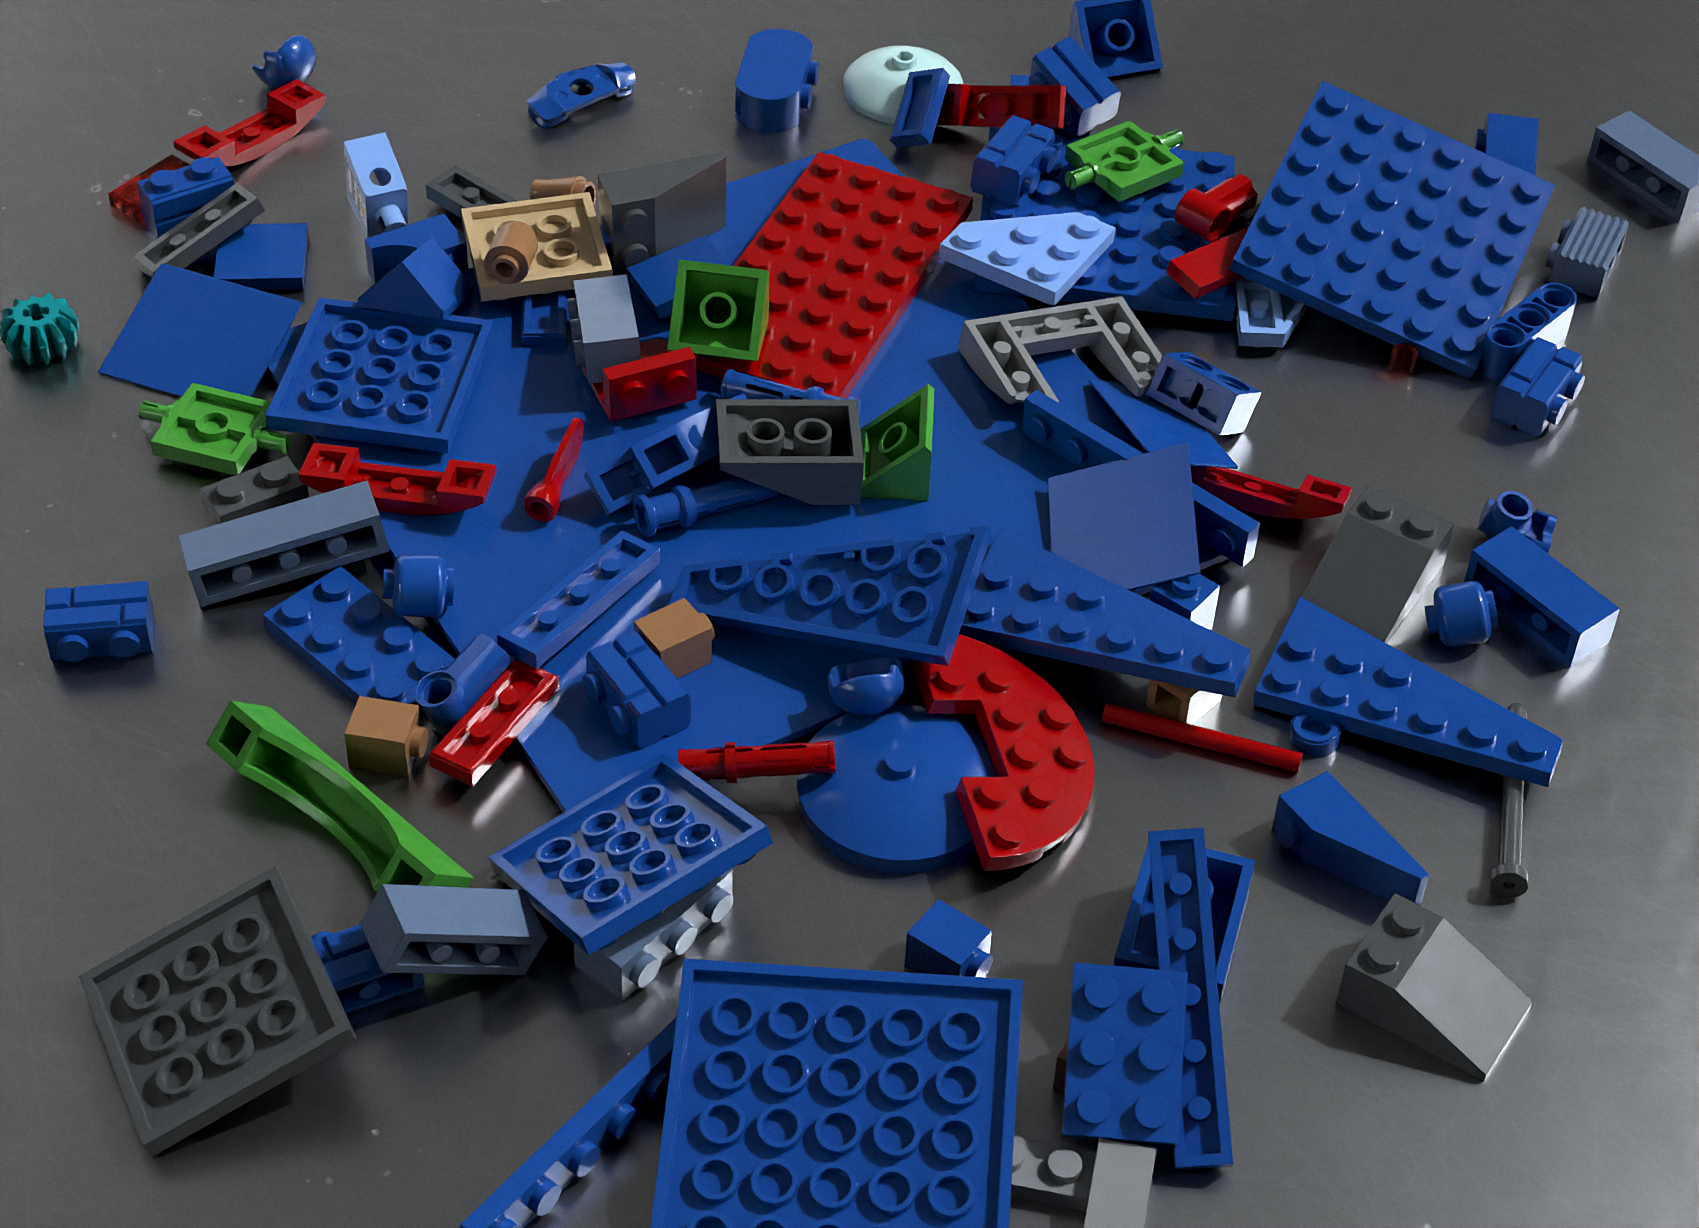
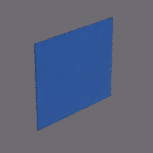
M161 263L98 373L179 397L185 394L192 383L252 397L303 302Z
M1188 442L1128 457L1129 461L1120 459L1048 478L1052 553L1129 591L1200 574Z

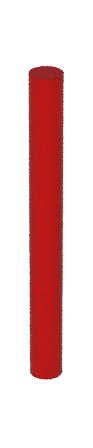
M1106 703L1102 715V722L1297 773L1303 753L1110 703Z

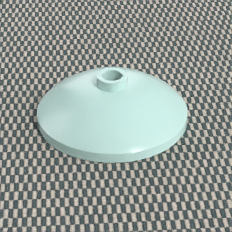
M888 46L872 50L855 60L845 72L843 90L849 104L861 114L876 121L895 124L909 72L944 68L950 75L948 84H963V80L959 71L948 60L935 52L913 46Z

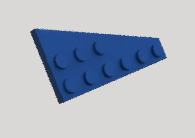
M988 525L970 527V533L945 536L943 531L925 533V539L895 542L893 538L817 547L816 553L793 556L791 551L772 553V559L744 562L741 558L687 564L682 567L668 605L685 598L698 613H704L709 618L711 624L949 666L991 538V533Z
M1004 529L1000 530L981 565L959 632L960 635L992 646L1234 698L1250 665V649Z
M1299 597L1254 693L1253 705L1292 716L1301 712L1314 715L1313 722L1325 725V720L1330 719L1337 721L1341 726V730L1544 787H1549L1563 744V739L1301 597Z

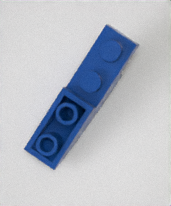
M743 393L730 399H747V397ZM716 405L630 446L627 451L585 473L584 477L607 517L632 504L635 496L643 494L647 496L683 476L687 477L719 460Z

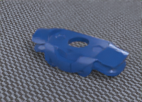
M617 62L613 64H597L563 72L526 100L528 115L540 128L548 129L566 120L569 113L614 94L617 97L631 94L632 85L636 82L634 71L629 65ZM572 85L580 87L589 85L593 91L588 95L582 96L574 94L570 87Z

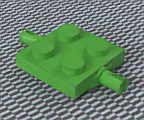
M1129 120L1066 145L1064 159L1073 165L1076 170L1065 174V183L1071 190L1089 182L1095 183L1118 202H1121L1182 176L1185 162L1174 155L1170 149L1183 145V135L1180 131L1178 132V129H1173L1163 135L1154 136L1143 131Z
M192 383L185 394L172 403V405L166 406L143 400V404L141 403L139 406L138 416L140 419L161 423V427L150 441L152 453L155 456L237 475L240 474L257 450L263 448L285 455L291 446L290 435L269 431L270 429H267L265 414L270 406V401Z

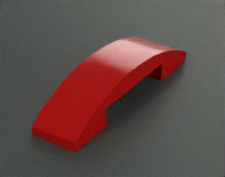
M296 79L267 94V109L219 133L204 125L174 140V149L194 160L202 157H219L225 167L255 160L287 142L306 126L325 104L326 95Z
M948 84L936 125L1001 128L1014 115L1030 121L1032 126L1039 124L1050 129L1063 128L1066 86Z
M313 443L298 476L300 482L321 493L368 481L378 511L407 515H438L460 512L484 504L497 471L495 464L453 459L449 460L445 472L361 462L359 448Z
M1191 466L1192 483L1232 507L1276 518L1311 519L1342 513L1352 491V487L1308 474L1301 487L1295 489L1228 468Z

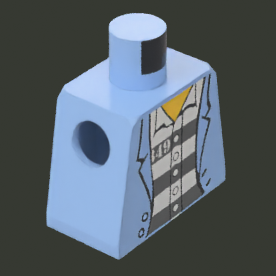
M386 133L345 141L344 157L347 199L366 236L372 237L408 225L407 187ZM371 173H375L379 186L370 181Z

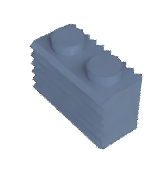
M1585 206L1579 209L1574 221L1565 219L1559 234L1558 243H1553L1547 257L1545 266L1552 269L1549 283H1560L1576 292L1599 299L1602 289L1621 253L1629 225L1626 219L1620 221L1618 216L1612 219L1610 214L1604 216L1602 212L1595 213L1593 209L1588 211Z

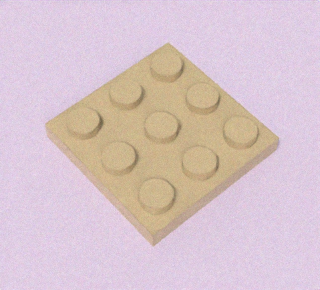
M590 192L461 209L462 223L481 302L506 300L512 297L533 294H550L555 291L574 289L573 281L613 276L611 263ZM520 221L529 225L535 232L538 249L527 276L522 281L515 284L502 283L495 280L487 272L485 256L496 231L509 222Z

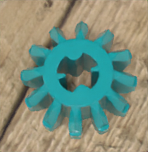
M31 293L29 299L24 301L14 299L13 307L2 310L0 336L2 343L5 344L6 350L11 353L13 360L25 359L29 366L37 361H44L48 365L50 359H65L66 351L77 348L76 341L79 336L77 315H74L73 308L68 306L65 298L53 299L50 293L45 294L43 297L35 298Z

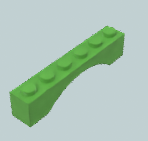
M230 700L206 745L238 773L283 797L330 831L362 864L371 880L373 889L377 893L382 884L468 888L474 877L274 709L268 706Z

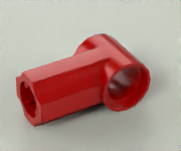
M1239 174L1234 178H1228L1205 193L1195 188L1189 190L1180 199L1174 213V219L1180 225L1212 243L1222 237L1233 219L1256 206L1258 193L1252 186V180Z

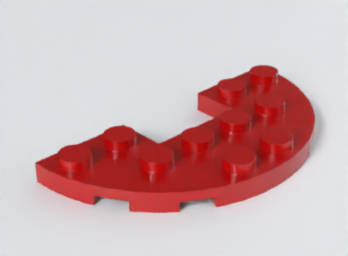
M958 635L949 666L909 659L928 714H975L998 777H961L955 790L983 871L1019 867L1039 860L1044 851L1054 847L1056 844L1060 843L1062 845L1080 823L1091 799L1094 786L1095 767L1092 750L1083 727L1074 714L1073 709L1048 682L1019 660L995 647L964 635Z

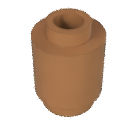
M512 221L501 226L496 231L485 256V267L490 276L499 282L509 284L518 283L527 276L538 249V242L533 229L526 223Z

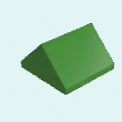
M678 260L667 350L674 351L690 347L694 354L758 362L769 321V270Z
M930 384L925 385L860 428L864 458L861 497L928 501L934 412V388Z

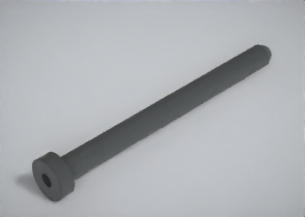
M1512 703L1507 708L1526 719L1527 711L1522 704ZM1503 775L1499 865L1491 871L1490 886L1496 894L1511 898L1521 896L1528 889V872L1521 866L1524 781Z

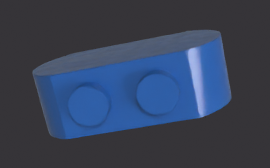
M769 29L750 36L735 81V118L741 125L757 132L778 133L790 130L799 124L803 109L810 108L812 85H817L819 75V62L813 61V43L806 36L786 29Z

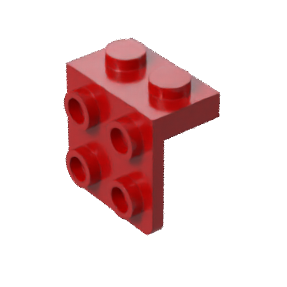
M654 339L640 343L641 359L603 368V382L590 385L610 422L697 400L696 357L691 348L686 347L668 351V343L664 339ZM582 367V371L587 378L586 367Z

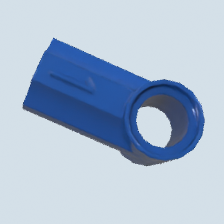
M480 633L446 670L433 671L420 679L414 691L415 700L433 729L439 735L446 736L512 661L507 652L496 644L492 638Z

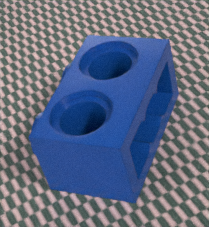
M1175 352L1163 354L1146 394L1220 436L1244 432L1261 395V391L1190 352Z

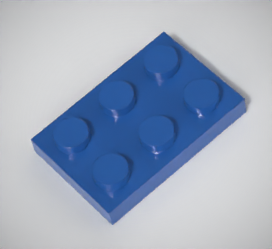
M1074 962L1072 968L1061 1137L1094 1140L1101 1138L1117 1142L1172 1147L1178 1145L1188 972Z

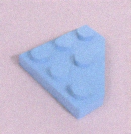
M1079 212L963 222L940 244L938 258L1054 307L1114 242L1116 227L1103 223L1093 216H1087Z

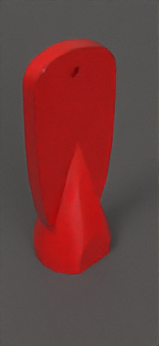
M573 418L552 459L546 476L527 493L524 499L525 512L535 520L542 522L552 521L557 514L562 487L570 475L581 450L584 426L583 420L580 418Z

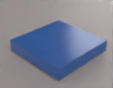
M307 223L250 224L244 229L237 230L218 244L214 278L261 291L304 290L309 236Z
M706 235L627 268L630 281L659 319L672 315L678 260L731 266Z

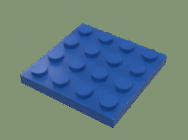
M319 297L265 414L267 429L449 454L494 337V320L449 315L444 320L358 307V302Z
M664 753L492 854L488 859L494 873L513 890H523L529 898L532 907L586 954L591 955L597 950L613 945L620 936L641 923L659 917L666 908L687 895L703 890L712 880L733 867L749 862L755 857L756 853L773 844L767 825Z

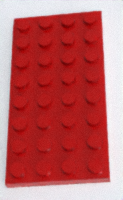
M818 152L733 265L769 270V321L758 362L694 354L696 357V370L723 379L727 370L732 369L735 372L771 380L802 390H807L809 387L813 388L814 386L821 387L826 394L846 399L940 260L938 258L940 244L960 223L965 222L972 212L973 197L957 193L951 189L923 183L914 178L879 170L873 166L845 160L836 155Z

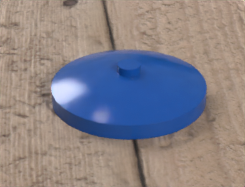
M894 704L877 715L858 716L847 713L824 726L809 741V743L834 740L836 773L797 775V805L801 818L809 832L823 847L837 857L872 871L913 874L928 872L951 865L976 849L955 790L961 777L998 776L985 741L966 724L947 714H928L926 707Z

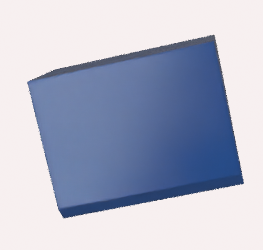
M1081 0L1072 3L1069 36L1076 41L1107 78L1163 68L1151 0Z
M432 237L358 297V307L444 320L473 294V285Z

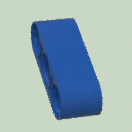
M1560 283L1544 284L1492 323L1486 331L1483 343V354L1478 365L1480 372L1492 380L1503 381L1533 339L1539 337L1554 344H1558L1568 334L1577 302V295L1574 290Z

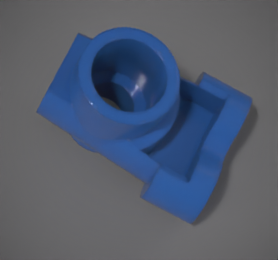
M1504 491L1496 500L1489 498L1486 501L1477 529L1484 532L1489 540L1512 526L1548 553L1552 544V533L1557 517L1538 509L1533 512V505L1526 496L1516 491Z

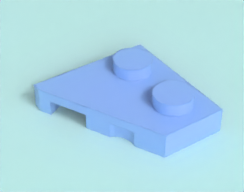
M1246 277L1235 281V316L1239 346L1258 348L1283 347L1309 306Z

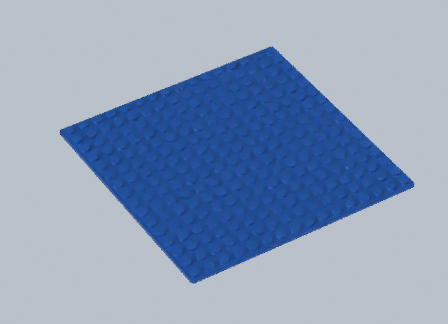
M859 139L821 152L905 177L868 139ZM817 154L726 183V226L709 235L708 238L731 266L736 263ZM942 259L938 261L848 395V397L860 398L859 424L860 428H862L925 385L930 384L934 388L932 455L928 501L861 497L860 505H812L778 492V496L775 499L698 517L692 526L682 528L678 524L658 529L654 536L645 538L636 524L633 503L607 517L584 475L587 471L627 451L630 446L716 405V399H727L721 396L723 379L696 370L697 400L610 422L591 385L588 384L582 367H576L569 315L567 322V345H522L523 296L512 297L506 300L481 302L473 267L461 271L473 285V294L450 315L494 320V337L449 454L311 435L315 443L359 448L360 459L364 463L445 472L450 459L496 465L497 472L485 502L477 507L438 515H407L378 511L389 547L388 552L394 561L402 553L437 554L445 559L446 567H454L453 605L445 606L443 613L439 617L432 618L457 655L480 633L492 638L497 644V634L621 530L660 548V564L539 667L559 676V689L514 740L563 813L664 753L678 762V749L725 747V742H736V746L785 744L821 729L836 718L848 713L838 708L829 695L827 676L830 674L831 668L867 659L894 657L712 624L715 637L712 640V662L677 679L691 695V723L687 729L669 737L664 735L662 740L641 749L627 733L619 735L615 731L608 715V709L602 701L594 703L589 698L583 685V675L587 674L586 655L589 650L607 642L613 644L616 638L634 631L633 621L668 606L683 565L741 558L744 562L772 559V553L791 551L793 556L816 553L817 547L893 538L895 542L925 539V533L943 531L945 536L970 533V527L988 525L991 538L984 559L1001 529L1009 531L1051 552L1048 478L1081 470L1022 434L1024 403L1014 402V405L1008 404L984 384L958 349L964 321L1031 311L1032 309L1020 296L974 291L975 273ZM628 272L617 275L613 274V276L627 274L639 343L654 339H664L668 343L671 315L659 319L630 281ZM570 289L568 298H574L575 291ZM307 322L289 328L267 368L268 373L277 386L281 382ZM1071 349L1030 355L1061 405L1138 451L1147 453L1088 382L1089 380H1100ZM573 418H580L583 420L584 426L581 450L570 475L562 487L557 514L552 521L542 522L535 520L525 512L524 499L527 493L546 476L552 459ZM718 460L687 477L683 476L647 495V497L670 493L672 487L679 485L693 489L738 477L721 471ZM1197 540L1200 570L1228 559ZM1155 585L1131 591L1142 595L1151 591V588ZM992 646L1003 652L1010 650L1002 647ZM509 655L511 661L513 662L516 658ZM900 658L904 674L903 694L919 687L909 659Z

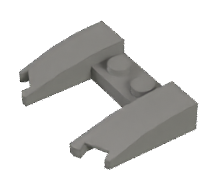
M1122 296L967 320L963 323L958 344L959 351L984 384L1005 402L1013 405L1014 402L1024 403L1025 398L1035 390L1040 391L1059 403L1030 355L1088 346L1105 368L1136 397L1147 393L1150 386L1149 382L1152 381L1162 358L1161 353Z
M1014 1135L1011 1197L1086 1212L1084 1228H1144L1156 1149L1099 1138L1097 1151Z

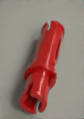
M834 740L762 746H736V742H725V747L678 749L679 764L702 780L726 779L727 784L738 783V778L836 773Z

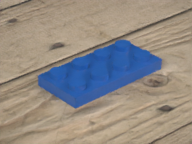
M341 566L263 613L265 628L355 705L359 696L418 705L415 700L414 691L420 679L433 671L446 670L455 660L403 616L397 615L391 606Z

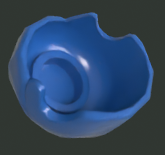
M292 36L281 45L278 52L265 51L263 53L265 60L264 68L254 64L252 70L261 81L273 90L296 79L304 83L310 77L315 67V49L305 36Z
M886 657L834 666L827 676L828 691L833 703L838 708L858 716L877 715L892 707L904 690V674L901 659L899 657Z

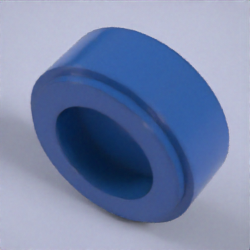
M1301 712L1295 715L1290 723L1289 740L1298 752L1310 757H1325L1336 751L1339 746L1341 726L1337 721L1326 719L1324 725L1313 722L1314 715Z

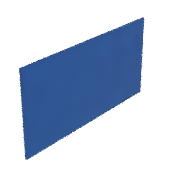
M1088 381L1147 453L1188 442L1190 466L1239 468L1202 425L1155 400L1146 393L1136 397L1121 382Z

